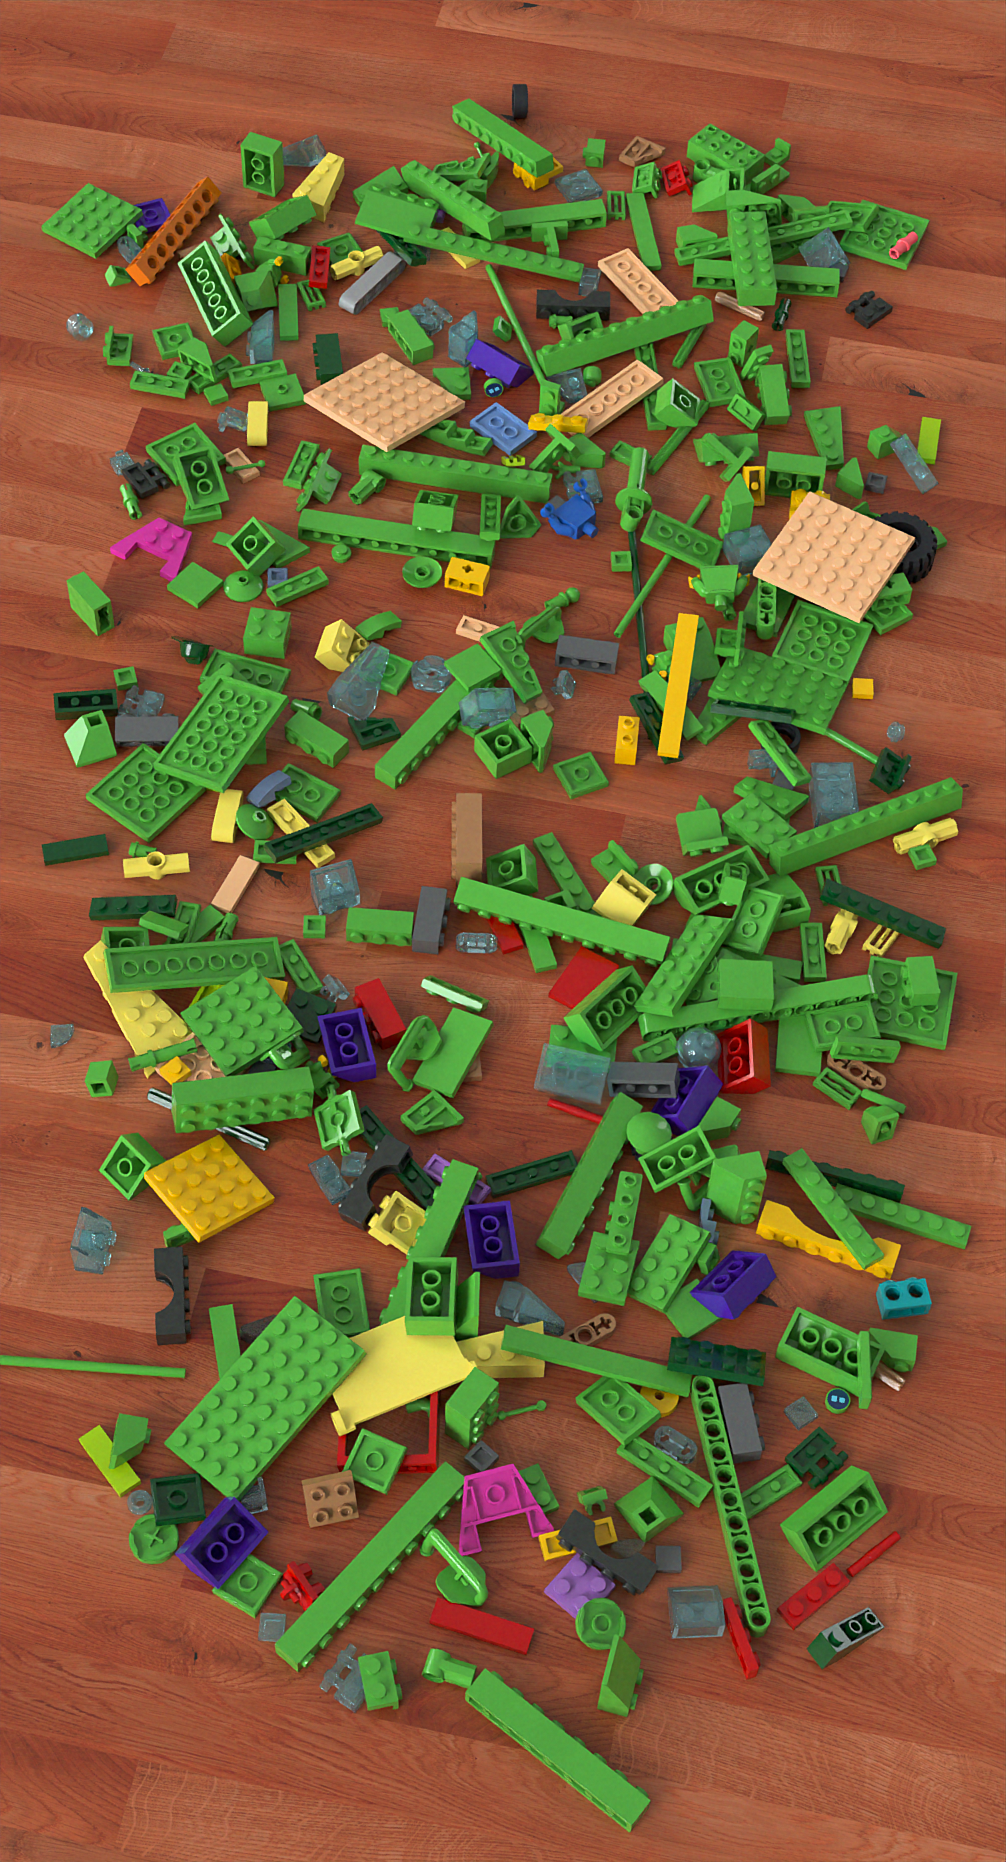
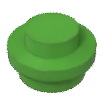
M336 545L331 551L332 557L338 563H345L351 557V549L347 545Z

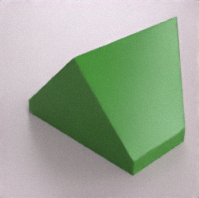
M517 495L505 510L500 524L499 539L530 538L542 525L520 495Z

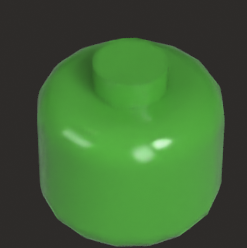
M588 366L583 370V382L586 385L595 387L601 383L602 371L599 367Z

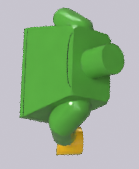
M738 565L700 566V575L694 578L688 577L689 587L694 588L701 597H705L707 604H715L716 611H724L727 609V603H733L735 596L740 595L745 586L749 585L750 574L745 576L738 573Z

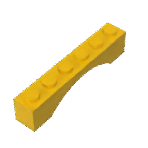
M769 1200L766 1201L756 1234L761 1235V1237L767 1240L782 1242L791 1248L796 1247L805 1250L811 1255L826 1257L835 1263L847 1264L855 1270H864L842 1241L825 1237L808 1228L794 1215L789 1207ZM878 1237L873 1239V1241L883 1252L884 1258L864 1271L873 1273L879 1278L890 1279L901 1245Z

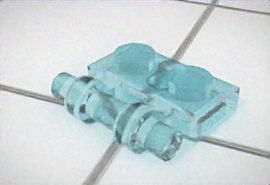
M428 297L423 300V303L426 305L425 307L418 303L409 309L411 315L416 317L419 326L423 327L429 336L444 328V320L448 323L453 320V316L449 314L448 310L441 308L435 300H430Z
M595 469L576 471V477L571 476L570 471L563 473V483L567 487L568 499H571L576 494L581 495L580 492L574 490L573 486L575 482H578L579 486L582 487L580 480L584 478L588 483L585 491L589 493L592 502H603V494Z
M133 685L127 691L125 701L118 709L117 717H120L122 714H131L133 717H141L142 714L157 716L165 701V695L146 689L143 695H139V687ZM133 703L138 704L136 709L131 708Z
M349 1644L344 1651H340L337 1656L338 1660L331 1670L328 1669L323 1675L324 1680L319 1687L325 1692H328L332 1685L338 1688L334 1694V1699L353 1712H356L365 1700L358 1661L352 1657L357 1648ZM347 1666L351 1669V1672L343 1680L339 1675Z

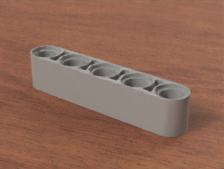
M391 251L387 252L342 294L339 300V307L357 315L403 272L406 261Z

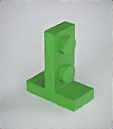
M567 221L531 223L532 242L543 241L544 246H547L546 255L559 258L557 240L567 239Z
M543 379L540 386L539 413L545 416H553L563 412L565 402L560 401L561 385Z
M549 424L545 430L553 441L529 465V468L532 471L547 473L553 463L559 460L565 451L575 459L581 455V452L575 444L553 425Z
M706 433L700 439L728 464L719 476L724 482L730 481L754 452L749 447H743L735 456L736 452L729 446L725 447L721 443V438L715 433Z

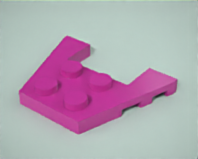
M157 518L111 546L110 551L111 554L126 560L139 547L167 560L168 562L160 570V576L172 581L181 571L183 559L192 540V532L164 519Z
M514 1464L464 1476L459 1554L461 1556L482 1551L476 1525L526 1512L532 1538L554 1531L553 1526L546 1518Z

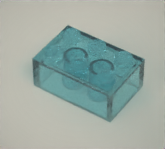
M853 762L811 763L809 774L812 779L809 782L814 828L859 812Z
M544 1043L534 1089L601 1105L611 1058Z

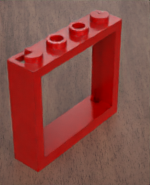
M441 1390L429 1394V1454L405 1455L397 1474L434 1473L439 1468ZM348 1433L342 1436L338 1435L337 1467L339 1472L343 1471L349 1458L347 1456Z

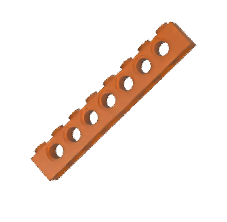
M208 176L196 183L125 269L139 286L145 283L149 285L156 279L155 274L165 268L164 263L174 257L173 252L183 246L182 241L192 235L191 230L201 224L200 219L210 213L209 208L218 203L219 200L217 198L222 192Z

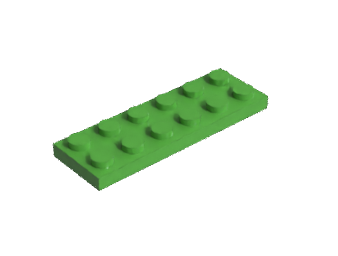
M694 915L634 1006L637 1012L674 1017L733 928V920L731 918Z

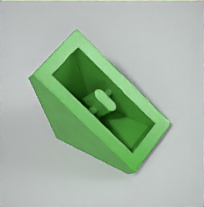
M855 457L838 472L835 487L856 499H861L864 483L857 457Z

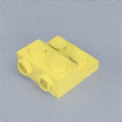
M395 1191L390 1196L386 1195L380 1202L379 1207L382 1210L379 1215L375 1213L368 1222V1225L371 1227L368 1233L386 1246L392 1244L407 1255L410 1246L414 1247L417 1239H415L419 1226H423L426 1221L424 1219L426 1211Z

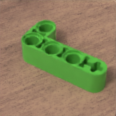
M758 578L756 635L761 639H770L774 634L776 621V595H790L792 593Z

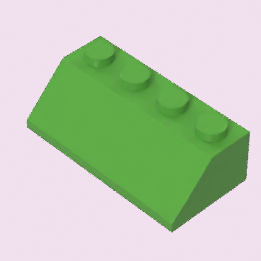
M746 845L676 877L673 882L672 892L681 907L694 915H698L722 904L721 900H718V892L725 862L746 868V885L756 888L769 882L770 879L749 845Z
M633 965L617 969L563 1018L575 1037L595 1049L603 1051L644 1013L637 1012L634 1005L646 986Z
M759 1151L713 1160L706 1199H711L710 1209H714L715 1214L733 1224H749L757 1220L767 1178Z
M797 1307L778 1345L775 1358L859 1397L857 1339L859 1335ZM870 1340L872 1381L886 1347Z
M851 1465L783 1521L780 1526L793 1549L817 1572L888 1513V1510L870 1473Z

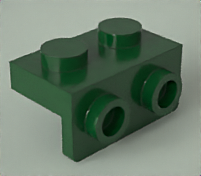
M885 747L880 752L869 781L887 794H890L895 789L899 790L905 782L903 779L905 774L911 767L909 763L912 756L908 754L901 758Z

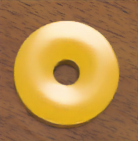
M642 1386L640 1395L660 1411L661 1417L670 1415L677 1407L679 1395ZM661 1395L663 1399L658 1400L655 1398V1396Z

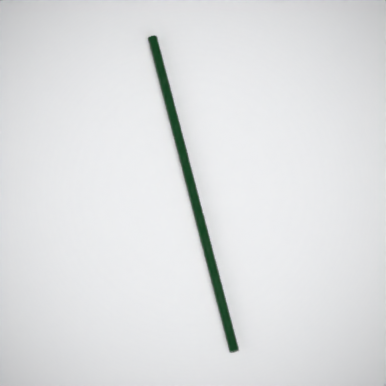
M636 531L628 532L629 550L631 551L635 601L641 592ZM642 604L636 613L643 678L650 672L649 663L646 660L648 652Z

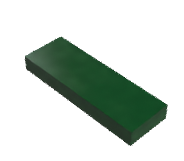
M106 834L41 844L45 866L109 855Z

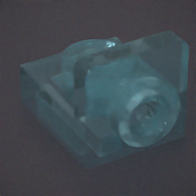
M227 406L224 412H220L217 419L219 431L223 432L226 426L245 432L248 424V413Z
M765 749L749 750L748 769L760 770L769 768L770 777H775L776 769H779V767Z

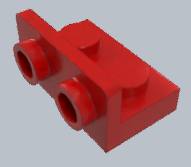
M678 160L660 168L669 197L685 189L689 196L692 195L691 187H693L690 177H687L690 173L686 165L683 166L681 161Z

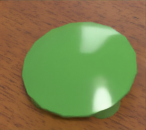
M639 1113L632 1117L626 1128L628 1140L635 1147L637 1153L645 1155L671 1141L672 1132L670 1125L665 1118L656 1113Z

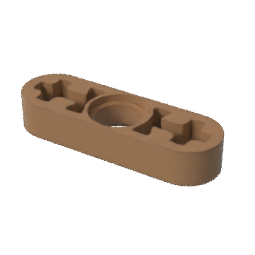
M830 1053L828 1054L827 1066L829 1069L861 1089L866 1088L878 1094L883 1093L886 1085L884 1075L860 1060L841 1059V1061L835 1063L834 1060L837 1059L832 1058ZM858 1068L862 1071V1075L854 1076L850 1070ZM876 1081L879 1082V1085H872V1083H875Z
M603 1313L558 1338L571 1342L573 1338L575 1343L593 1347L614 1334L616 1321L612 1315ZM601 1322L604 1324L609 1323V1329L605 1327L600 1328ZM581 1332H588L592 1338L590 1341L583 1342L578 1338V1335Z

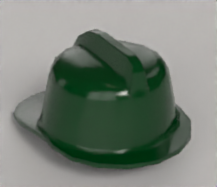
M171 636L172 639L179 641L181 657L185 658L187 663L200 665L207 658L210 647H214L213 645L203 644L189 638Z

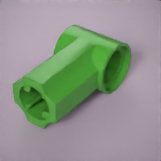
M699 159L695 162L692 179L696 183H700L723 170L710 166V163L705 159Z
M367 469L363 472L360 481L348 492V496L356 505L362 504L374 492L379 493L384 488L386 478L371 469Z
M430 1649L422 1676L432 1682L443 1683L446 1681L468 1689L473 1683L477 1666L454 1659L445 1651Z

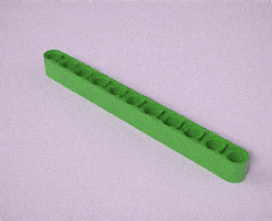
M860 975L777 990V1002H773L771 1011L718 1008V1000L682 1006L674 1017L644 1013L638 1017V1023L642 1039L650 1042L670 1032L673 1033L674 1037H681L731 1028L748 1019L761 1023L805 1015V1011L870 1000L872 1003L879 996L873 977L871 975Z
M696 1376L692 1382L690 1397L710 1481L713 1485L712 1490L745 1628L748 1629L750 1636L759 1638L767 1633L771 1621L770 1611L714 1382L710 1377ZM704 1387L707 1391L700 1392L697 1388ZM709 1409L712 1411V1414H705L702 1410ZM707 1432H716L718 1436L711 1437L707 1434ZM720 1454L724 1459L717 1460L713 1455ZM726 1477L729 1480V1482H720L718 1478ZM733 1499L736 1504L728 1506L724 1503V1500ZM736 1523L741 1528L738 1530H734L729 1526V1524ZM735 1547H743L746 1553H738ZM747 1570L752 1576L744 1577L741 1571ZM753 1594L758 1598V1601L752 1602L747 1599L746 1595ZM752 1619H761L764 1625L757 1626L752 1622Z

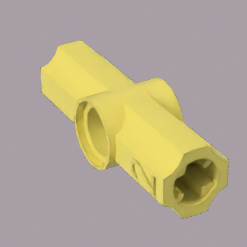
M379 246L363 252L352 251L347 259L330 265L329 271L334 280L341 279L350 274L358 276L364 273L366 267L374 265L384 255Z
M951 818L933 824L928 822L920 823L912 831L895 836L893 838L894 848L900 854L907 853L910 848L929 844L932 849L938 842L957 836V824Z
M155 851L148 854L147 857L123 859L125 878L150 876L152 879L158 880L165 877L166 874L190 872L188 853L163 855L161 852Z
M844 909L838 911L830 926L831 931L824 944L827 952L833 955L842 953L848 938L851 937L857 926L858 915Z

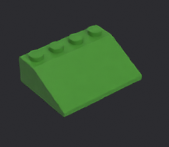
M371 184L365 194L355 224L404 238L407 223L433 228L436 224L440 204L432 199L419 198L415 194L402 193L398 189L385 188L381 184Z

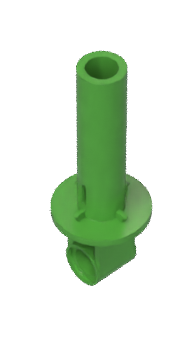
M641 447L635 448L632 451L627 488L618 492L615 500L617 508L622 512L620 525L628 532H633L637 529L643 514L647 513L652 507V497L644 490L649 452Z

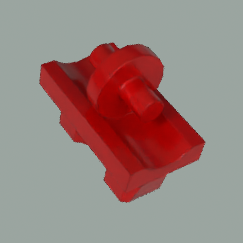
M295 1561L288 1563V1569L282 1575L283 1581L281 1585L284 1590L280 1596L284 1601L292 1599L294 1604L299 1602L303 1610L306 1611L325 1591V1588L319 1582L310 1585L308 1579L311 1578L313 1573L308 1563L297 1565Z

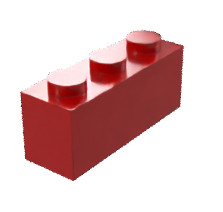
M377 978L356 986L355 996L352 997L356 1009L362 1008L366 1027L369 1026L372 1030L371 1037L374 1043H378L382 1050L399 1044L407 1029L380 979Z

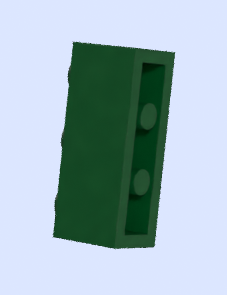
M338 333L316 335V342L312 343L313 354H317V356H314L315 367L319 368L316 369V380H320V384L323 385L343 374Z
M116 689L53 693L56 720L79 719L82 715L99 710L103 711L105 717L118 716Z

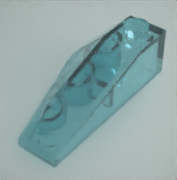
M372 642L345 669L327 692L330 706L358 720H367V717H369L376 706L377 695L381 687L383 673H385L390 650Z

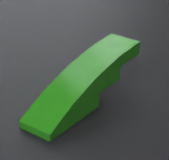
M443 420L420 433L450 448L485 456L493 445L492 438L475 436L474 430L459 428L455 421Z
M654 670L638 680L645 692H649L655 705L664 713L668 683ZM686 705L682 736L688 741L702 732L704 728Z

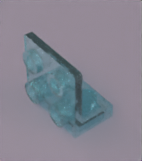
M829 227L798 248L809 267L830 268L840 262L844 265L850 264L848 257Z

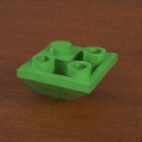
M102 710L82 715L64 734L77 768L117 756L110 729Z
M654 1476L614 1503V1506L644 1544L684 1515Z

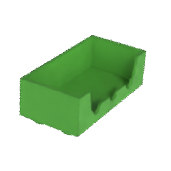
M708 124L688 140L687 158L694 162L699 159H705L710 163V166L721 170L744 167L746 185L763 172L765 154L712 124Z

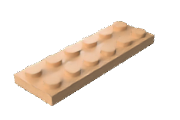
M629 248L598 261V267L642 314L649 311H657L663 306H673L678 302Z
M636 360L560 415L564 417L581 416L588 418L587 429L582 434L589 438L664 384L663 378L642 362ZM568 432V433L571 434L572 436H574V435L577 434V433H574V432Z

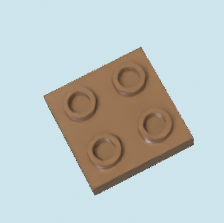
M351 1470L302 1480L310 1528L359 1518Z

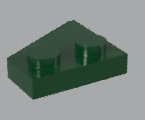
M353 716L347 717L348 724L362 751L401 738V732L393 718L377 719L375 717H367V720H354Z

